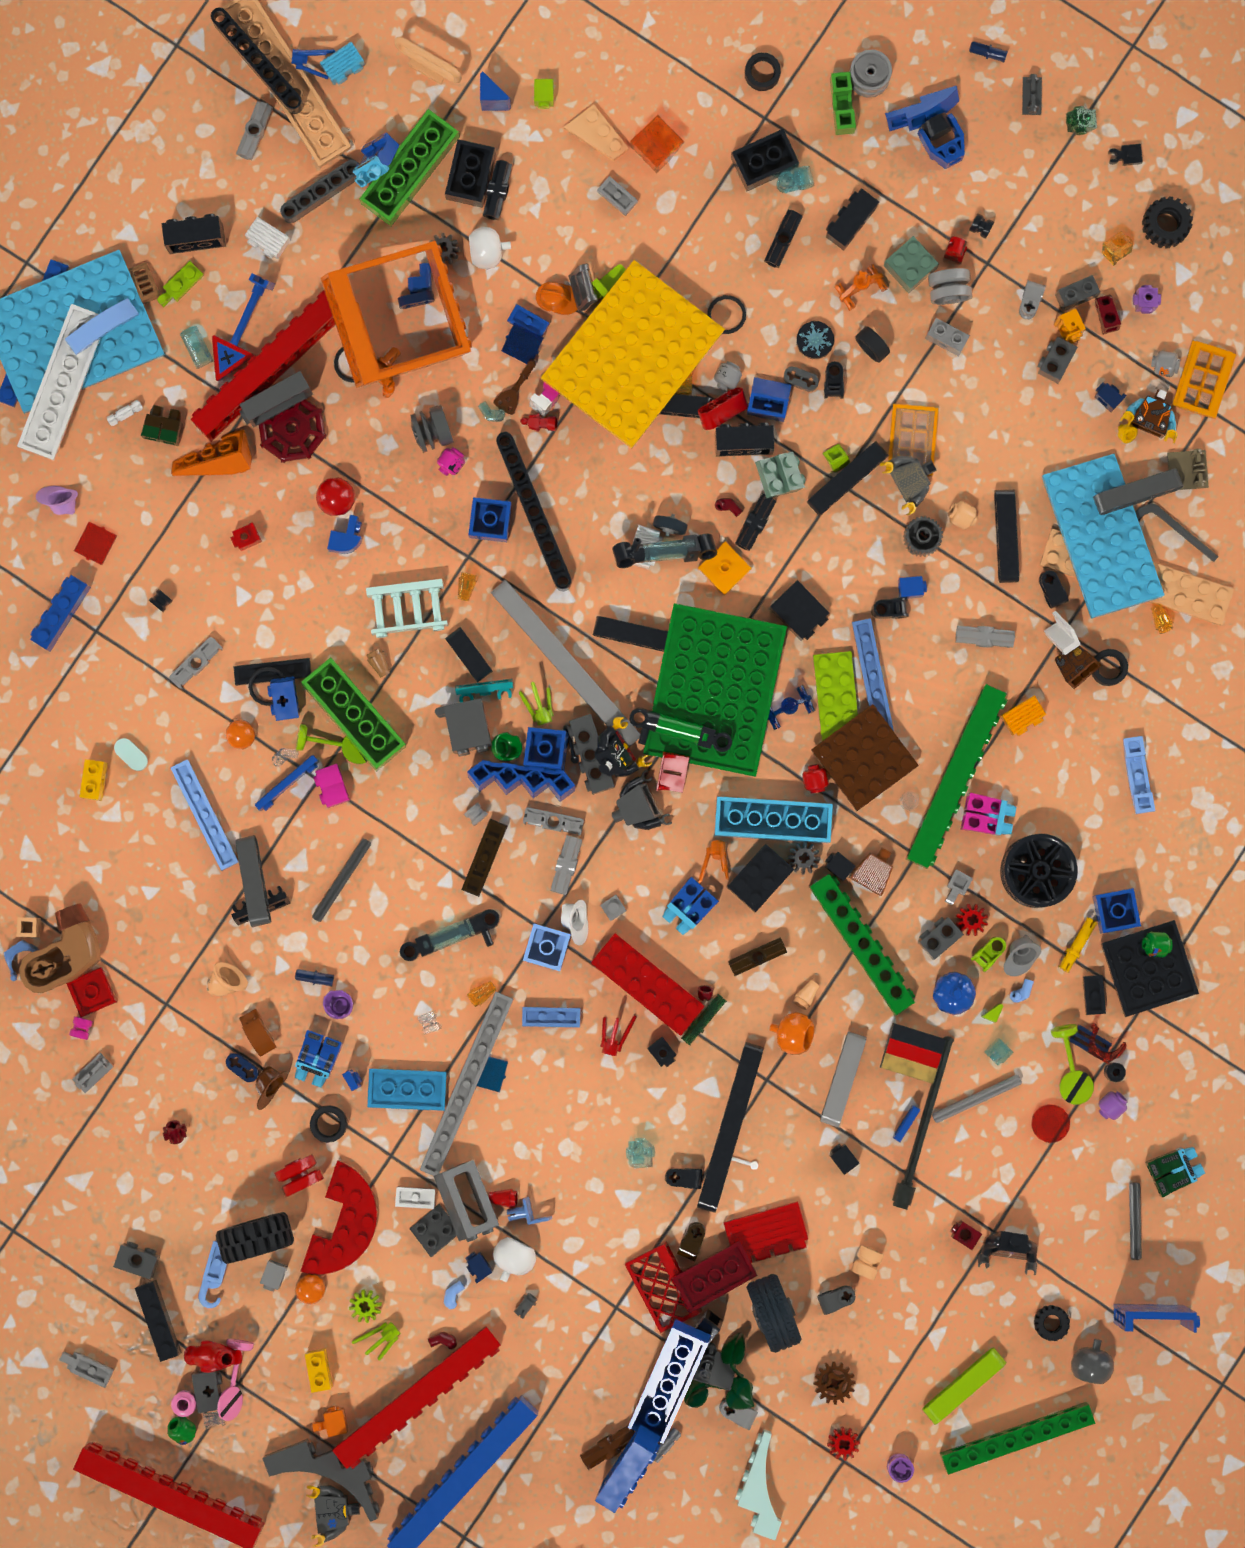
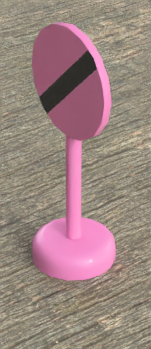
M227 1339L226 1343L228 1347L240 1351H251L254 1346L252 1342L239 1339ZM239 1364L234 1365L230 1387H227L222 1392L218 1401V1414L225 1421H231L237 1417L242 1407V1392L238 1387H235Z

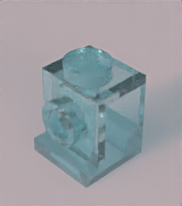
M998 1038L984 1051L997 1065L1004 1063L1014 1053Z

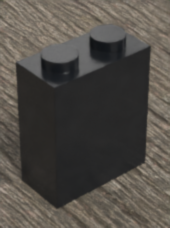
M798 580L769 608L800 641L804 638L808 640L815 633L813 629L818 625L822 627L829 620L827 618L829 612Z

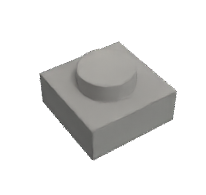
M617 895L600 905L610 921L627 911Z

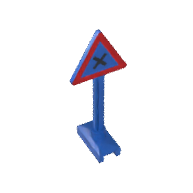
M251 273L249 281L255 284L251 291L253 293L231 341L228 342L215 335L212 336L216 381H220L254 356L253 353L240 348L238 344L260 296L263 295L265 289L273 291L275 283Z

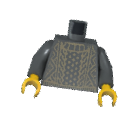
M897 456L888 462L880 463V466H886V470L882 473L891 474L907 503L902 506V510L908 507L909 513L906 515L914 513L916 507L924 500L929 491L931 483L927 476L937 471L932 460L921 466L919 460L914 459L912 456Z

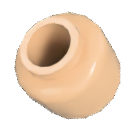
M963 501L954 503L948 512L950 522L964 530L970 526L973 527L978 519L976 508Z

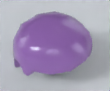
M331 990L323 999V1007L329 1017L343 1019L352 1012L353 1001L351 996L343 990Z

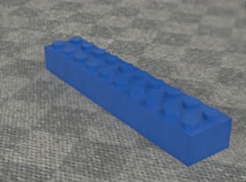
M522 1395L519 1398L514 1397L508 1404L506 1413L502 1411L495 1418V1425L493 1427L488 1426L482 1432V1439L479 1442L475 1440L468 1448V1454L466 1456L462 1454L455 1462V1468L453 1470L449 1469L442 1476L441 1484L438 1485L436 1483L427 1494L429 1497L426 1500L422 1498L416 1504L415 1512L413 1514L409 1512L404 1517L401 1523L402 1526L393 1529L387 1538L389 1540L387 1547L417 1548L538 1416V1410Z

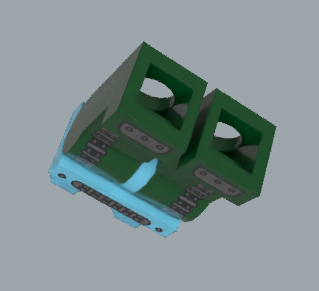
M1194 1147L1178 1148L1145 1162L1162 1198L1196 1182L1197 1178L1205 1174L1201 1163L1192 1167L1189 1163V1160L1198 1157Z

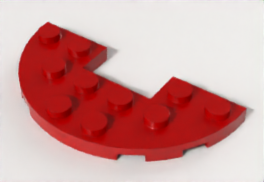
M337 1160L325 1198L343 1203L332 1239L330 1240L315 1234L312 1235L300 1272L329 1274L342 1270L355 1262L365 1252L374 1236L377 1225V1208L373 1192L358 1171Z

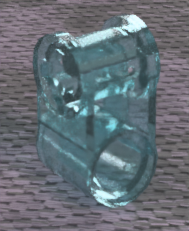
M802 166L782 172L776 183L777 189L782 193H788L813 187L814 181L810 166Z

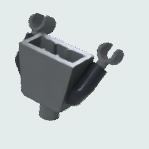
M648 770L643 771L641 777H636L624 785L619 794L620 799L616 801L619 809L612 812V817L616 823L624 820L627 826L633 825L634 828L643 830L657 828L661 824H672V822L666 823L664 821V817L670 814L661 816L646 783H649L653 777L650 779L644 778V774H647Z

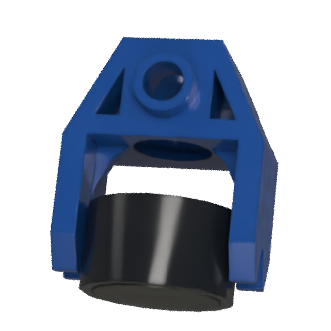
M941 113L921 125V129L918 130L917 134L931 160H935L944 169L963 160L965 155L964 133L952 113L949 115ZM953 130V140L938 148L932 145L931 141Z

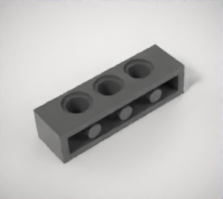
M591 714L570 720V726H567L570 737L574 736L576 744H573L575 754H580L582 762H579L582 774L586 773L588 779L584 781L587 791H592L594 795L615 788L611 776L602 773L599 778H593L590 775L592 769H599L600 766L596 758L587 760L584 756L586 751L593 750L595 752L597 749L598 734ZM587 732L590 738L588 741L582 742L579 740V734Z

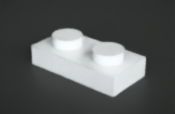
M396 1187L395 1207L434 1209L436 1189Z

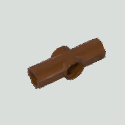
M626 1426L615 1434L604 1437L597 1442V1445L580 1454L587 1469H592L602 1461L609 1460L618 1455L634 1435V1430Z

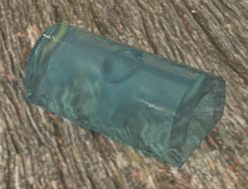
M197 326L190 327L180 333L196 369L214 361Z

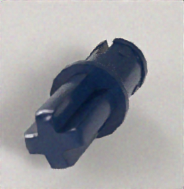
M974 41L969 48L970 53L1003 63L1008 51L992 47L991 44L988 46Z
M297 969L295 979L310 982L313 985L321 984L332 987L334 975L319 973L317 970L312 972Z

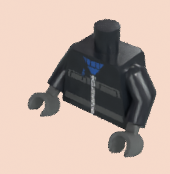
M1000 1231L987 1237L982 1254L977 1257L978 1267L985 1263L986 1269L989 1268V1256L994 1255L1027 1260L1025 1274H1027L1028 1270H1033L1034 1275H1036L1037 1245L1029 1240L1028 1235Z

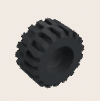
M1171 196L1168 199L1162 197L1159 201H1154L1144 214V219L1142 220L1144 227L1142 230L1143 233L1146 232L1147 234L1145 238L1152 240V245L1156 243L1159 248L1165 246V249L1171 246L1175 247L1182 243L1189 234L1193 225L1191 224L1193 216H1190V208L1186 209L1187 204L1185 202L1183 204L1180 203L1181 199L1173 200ZM1160 214L1172 215L1177 221V229L1171 232L1161 229L1158 225L1157 217Z

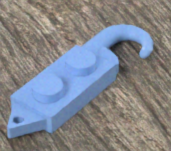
M217 1240L213 1241L198 1299L206 1308H214L220 1303V1297L214 1303L207 1302L206 1294L208 1288L215 1289L221 1286L227 1264L222 1261Z

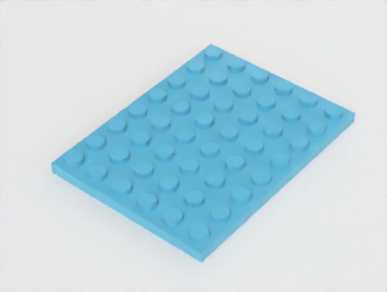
M120 250L0 298V360L24 414L31 411L71 304L100 314L128 298L139 313L132 320L124 325L121 324L101 337L81 390L165 355Z

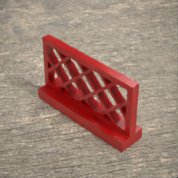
M667 1241L625 1263L660 1333L672 1328L674 1318L684 1322L703 1311L702 1308H699L683 1317L675 1315L678 1305L686 1306L684 1302H679L681 1298L679 1293L677 1300L666 1297L669 1287L676 1289L675 1285L670 1284L671 1278L682 1272ZM657 1252L660 1258L658 1266L648 1263L650 1255ZM636 1262L644 1264L642 1274L635 1273L631 1265ZM647 1266L657 1269L655 1279L644 1276ZM660 1270L668 1273V1283L657 1280ZM643 1279L653 1282L651 1292L643 1290L641 1286ZM656 1283L666 1286L664 1296L653 1293ZM652 1296L662 1299L660 1309L652 1307L650 1303ZM665 1300L675 1303L673 1313L662 1310ZM661 1313L671 1316L670 1323L664 1327L659 1321Z

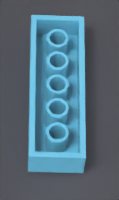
M717 797L714 836L830 843L833 804Z

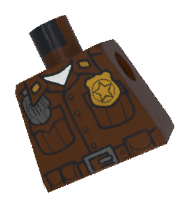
M1078 646L1066 655L1057 648L1060 654L1055 658V662L1065 681L1073 689L1078 687L1102 666L1081 646Z

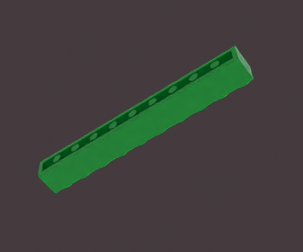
M987 684L983 686L905 860L925 869H928L929 865L933 867L937 858L934 854L937 848L941 849L945 841L942 836L945 831H949L953 823L950 820L952 814H957L961 804L958 801L961 796H965L969 786H966L968 779L973 778L976 772L974 768L976 761L980 762L983 757L984 751H982L984 743L988 745L992 734L989 732L992 726L996 727L1000 719L997 715L1000 709L1003 710L1008 701L1005 698L1007 693Z

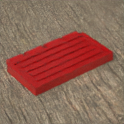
M798 1201L723 1222L729 1245L740 1241L751 1263H753L751 1255H755L756 1262L771 1258L769 1250H773L775 1256L790 1253L788 1247L790 1244H792L793 1251L807 1248L805 1240H808Z

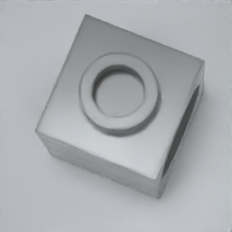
M269 1260L260 1284L264 1285L263 1288L273 1292L275 1289H280L288 1266Z

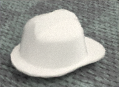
M578 900L575 904L562 905L561 923L563 927L571 931L572 940L577 945L584 944L588 936L587 906L583 900Z

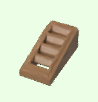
M144 262L128 269L142 303L146 304L158 299L160 293L147 263ZM145 269L146 272L135 276V272ZM144 276H148L147 279L142 280V281H140V282H138V280H137V279H140V278H142V277H144ZM148 282H150L151 284L144 288H140L141 285L146 284ZM153 288L152 292L143 295V292Z

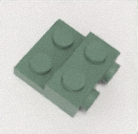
M794 452L779 454L775 457L755 462L766 498L794 493L805 488V476L800 473L798 467L800 461L794 455Z

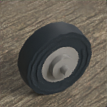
M671 514V517L655 516L653 526L666 532L665 536L667 537L670 534L685 535L687 530V524L674 518L675 514Z

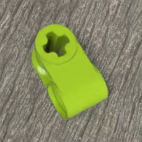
M1000 937L991 938L971 957V960H975L983 968L982 971L986 972L1005 951L1006 942ZM995 940H999L1002 943V948L999 951L992 949V943Z

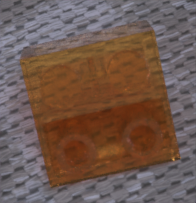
M657 115L630 141V147L658 173L673 158L684 141Z

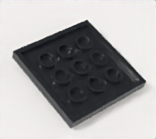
M1175 920L1101 943L1124 1017L1199 994ZM1149 932L1166 933L1172 939V950L1163 958L1150 957L1146 954L1145 949L1142 948L1143 938H1146Z

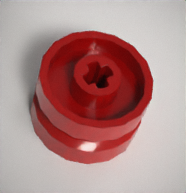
M313 1154L303 1159L299 1158L274 1173L278 1182H283L289 1178L292 1181L282 1187L285 1197L324 1179L319 1169L310 1173L307 1172L308 1169L317 1163Z

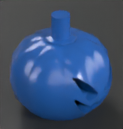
M950 972L940 977L933 990V999L937 1007L941 1011L952 1015H959L969 1010L974 1004L976 989L971 979L958 972Z

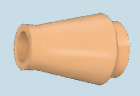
M810 980L795 995L794 1003L806 1010L811 1006L820 986Z

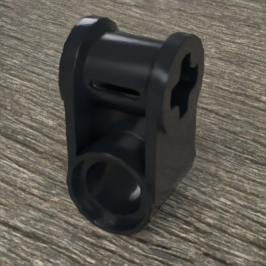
M831 362L826 367L824 399L828 397L844 398L843 366L839 362ZM837 367L839 374L833 376L830 374L829 369Z
M1049 570L1040 575L1039 584L1050 609L1069 601L1067 593L1054 571ZM1047 577H1052L1053 579L1050 583H1045L1044 581Z
M907 597L879 600L872 606L871 613L877 619L909 617L906 609V601L908 599ZM877 605L885 607V614L877 612Z
M670 1169L665 1174V1181L674 1187L701 1189L702 1169ZM673 1172H676V1175L679 1176V1180H675V1183H672V1180L669 1179Z

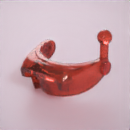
M1095 1023L1091 1024L1093 1034L1089 1041L1087 1053L1107 1064L1120 1057L1126 1049V1042H1123L1113 1052L1101 1051L1095 1044V1037L1099 1027Z

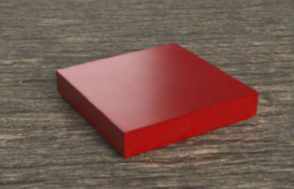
M103 967L66 983L80 1018L117 1003Z

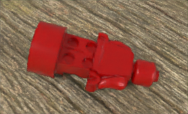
M540 413L529 415V418L522 417L520 419L522 425L528 424L529 429L536 430L537 432L540 431L539 428L556 431L558 426L557 416L540 417Z

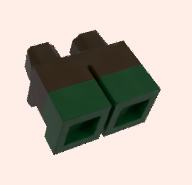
M153 405L150 414H146L141 437L151 441H161L165 444L179 446L180 431L183 426L181 423V412L170 409L169 417L165 418L162 417L164 408Z

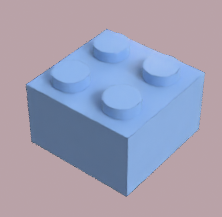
M533 924L523 961L561 971L571 934Z

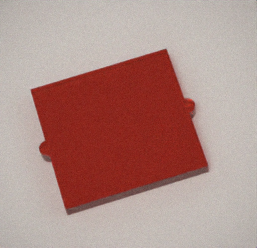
M88 522L74 552L86 557V560H92L103 565L117 535L105 530V527H99Z

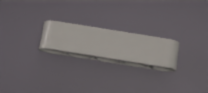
M848 1031L820 1122L839 1127L867 1037Z

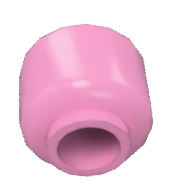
M188 1390L178 1392L171 1401L173 1412L180 1417L191 1415L197 1408L195 1394Z

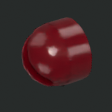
M706 985L698 987V998L701 1001H704V999L706 1001L711 1000L713 988Z

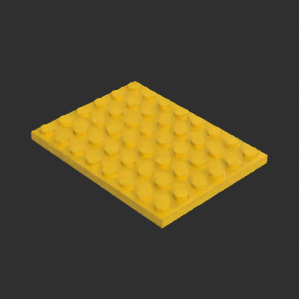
M633 260L541 376V380L632 449L725 329L641 264Z

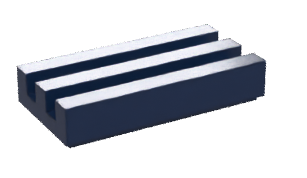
M1078 1024V1032L1081 1030L1106 1046L1103 1048L1078 1032L1070 1037L1069 1042L1103 1061L1112 1043ZM1075 1037L1102 1051L1101 1055L1074 1040Z

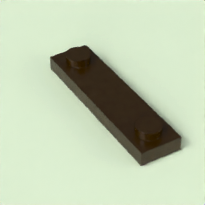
M489 819L461 890L480 897L508 827L507 825Z

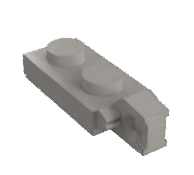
M63 1352L59 1359L68 1364L67 1369L70 1372L106 1388L114 1371L113 1368L81 1353L74 1352L71 1355Z

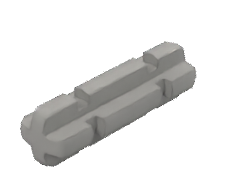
M673 1428L664 1443L659 1444L660 1447L656 1453L655 1462L658 1463L663 1458L662 1455H665L675 1444L674 1441L681 1437V1433L677 1429Z

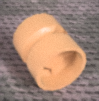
M861 1245L857 1254L859 1260L854 1262L851 1271L875 1280L878 1272L876 1267L881 1264L884 1254Z

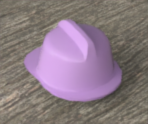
M47 486L36 493V500L41 504L48 505L56 515H73L75 513V499L78 493L76 490L60 486Z

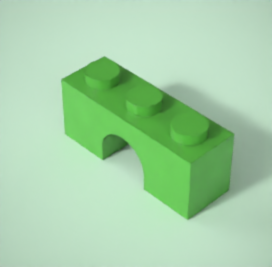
M850 72L831 73L830 86L835 135L854 134L856 123L852 107Z

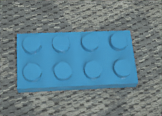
M369 1069L367 1107L445 1111L447 1072Z

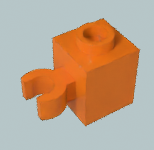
M339 1406L327 1408L328 1411H325L323 1414L324 1421L313 1422L312 1424L313 1432L326 1429L328 1437L345 1434L349 1431L344 1408H339Z

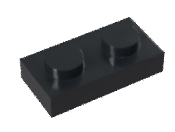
M1103 975L1084 976L1083 989L1086 1015L1106 1014Z

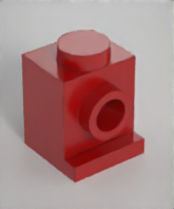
M253 522L232 531L233 536L230 537L234 547H239L241 551L262 542ZM246 533L248 535L247 539L242 540L241 535Z

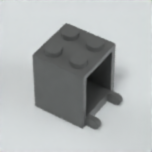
M481 698L435 709L437 717H446L454 754H458L459 757L470 754L469 751L476 750L480 753L488 751V747H492Z

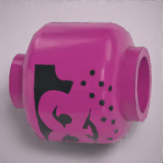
M454 447L451 449L446 448L437 459V464L440 466L438 470L446 476L449 473L457 475L465 464L463 458L465 455Z

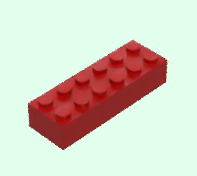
M614 933L591 962L592 965L680 1036L705 1007L616 933Z

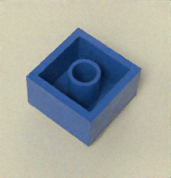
M473 497L469 538L507 543L512 503L509 501Z
M528 727L523 765L525 767L533 766L549 770H565L568 733L562 730Z
M1134 888L1092 896L1100 934L1141 926Z

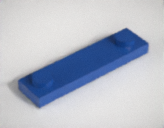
M314 755L310 756L255 803L256 808L259 811L263 809L265 811L269 810L274 805L273 801L304 774L307 772L309 774L318 767L317 763L319 760Z

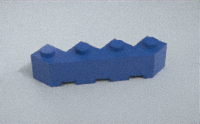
M482 760L467 771L468 778L479 792L494 781L506 795L522 784L533 799L547 788L552 791L559 802L575 792V784L564 770H549L541 767L517 766V764L494 763Z

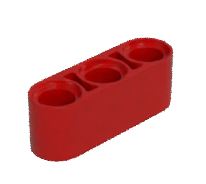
M743 388L731 389L698 409L704 430L714 429L748 408Z

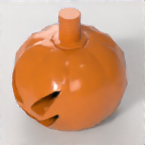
M794 1012L786 1015L779 1025L771 1024L770 1031L777 1033V1044L782 1051L791 1055H800L808 1051L812 1044L814 1024L811 1019H808V1016Z

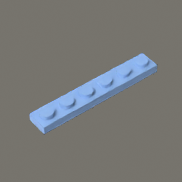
M187 759L171 767L177 783L221 871L239 863L189 760Z

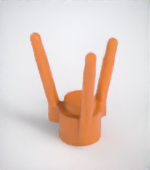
M714 840L711 842V847L706 848V856L698 880L699 884L702 883L710 855H712L713 859L721 860L722 871L725 873V878L729 879L726 843L724 841Z

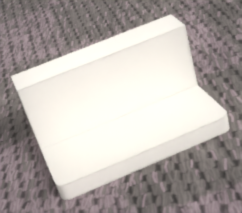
M1054 611L1052 614L1056 623L1044 630V632L1053 644L1066 655L1081 644L1074 629Z

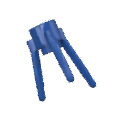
M293 49L291 64H296V69L328 79L327 75L303 66V64H307L308 56L327 55L328 53H334L335 50Z

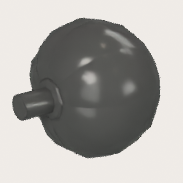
M1094 1339L1092 1348H1081L1073 1355L1071 1370L1077 1379L1094 1384H1104L1111 1378L1114 1371V1361L1107 1352L1100 1350L1102 1340Z

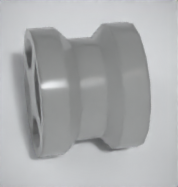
M476 803L464 815L466 818H470L472 825L475 826L488 813L481 809L479 803Z

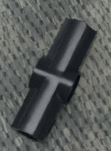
M496 161L492 180L488 184L483 216L491 220H499L503 201L507 197L508 181L512 170V164L507 161Z
M788 209L766 255L764 262L774 268L780 267L803 218L798 212ZM781 235H785L788 237L789 240L785 243H782L779 241L778 237Z
M762 493L754 510H751L744 528L735 542L740 548L750 551L756 538L762 533L768 521L767 518L777 502L774 498H766V495Z

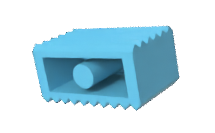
M350 42L322 60L320 65L332 84L335 85L336 83L342 84L345 82L350 74L360 72L365 63L353 43Z

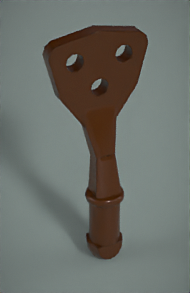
M532 359L527 362L526 367L520 373V377L512 389L501 393L494 400L493 403L501 411L510 415L515 413L518 405L517 393L520 386L528 379L531 371L535 368V360Z

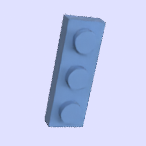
M523 1007L522 1026L580 1028V1008Z

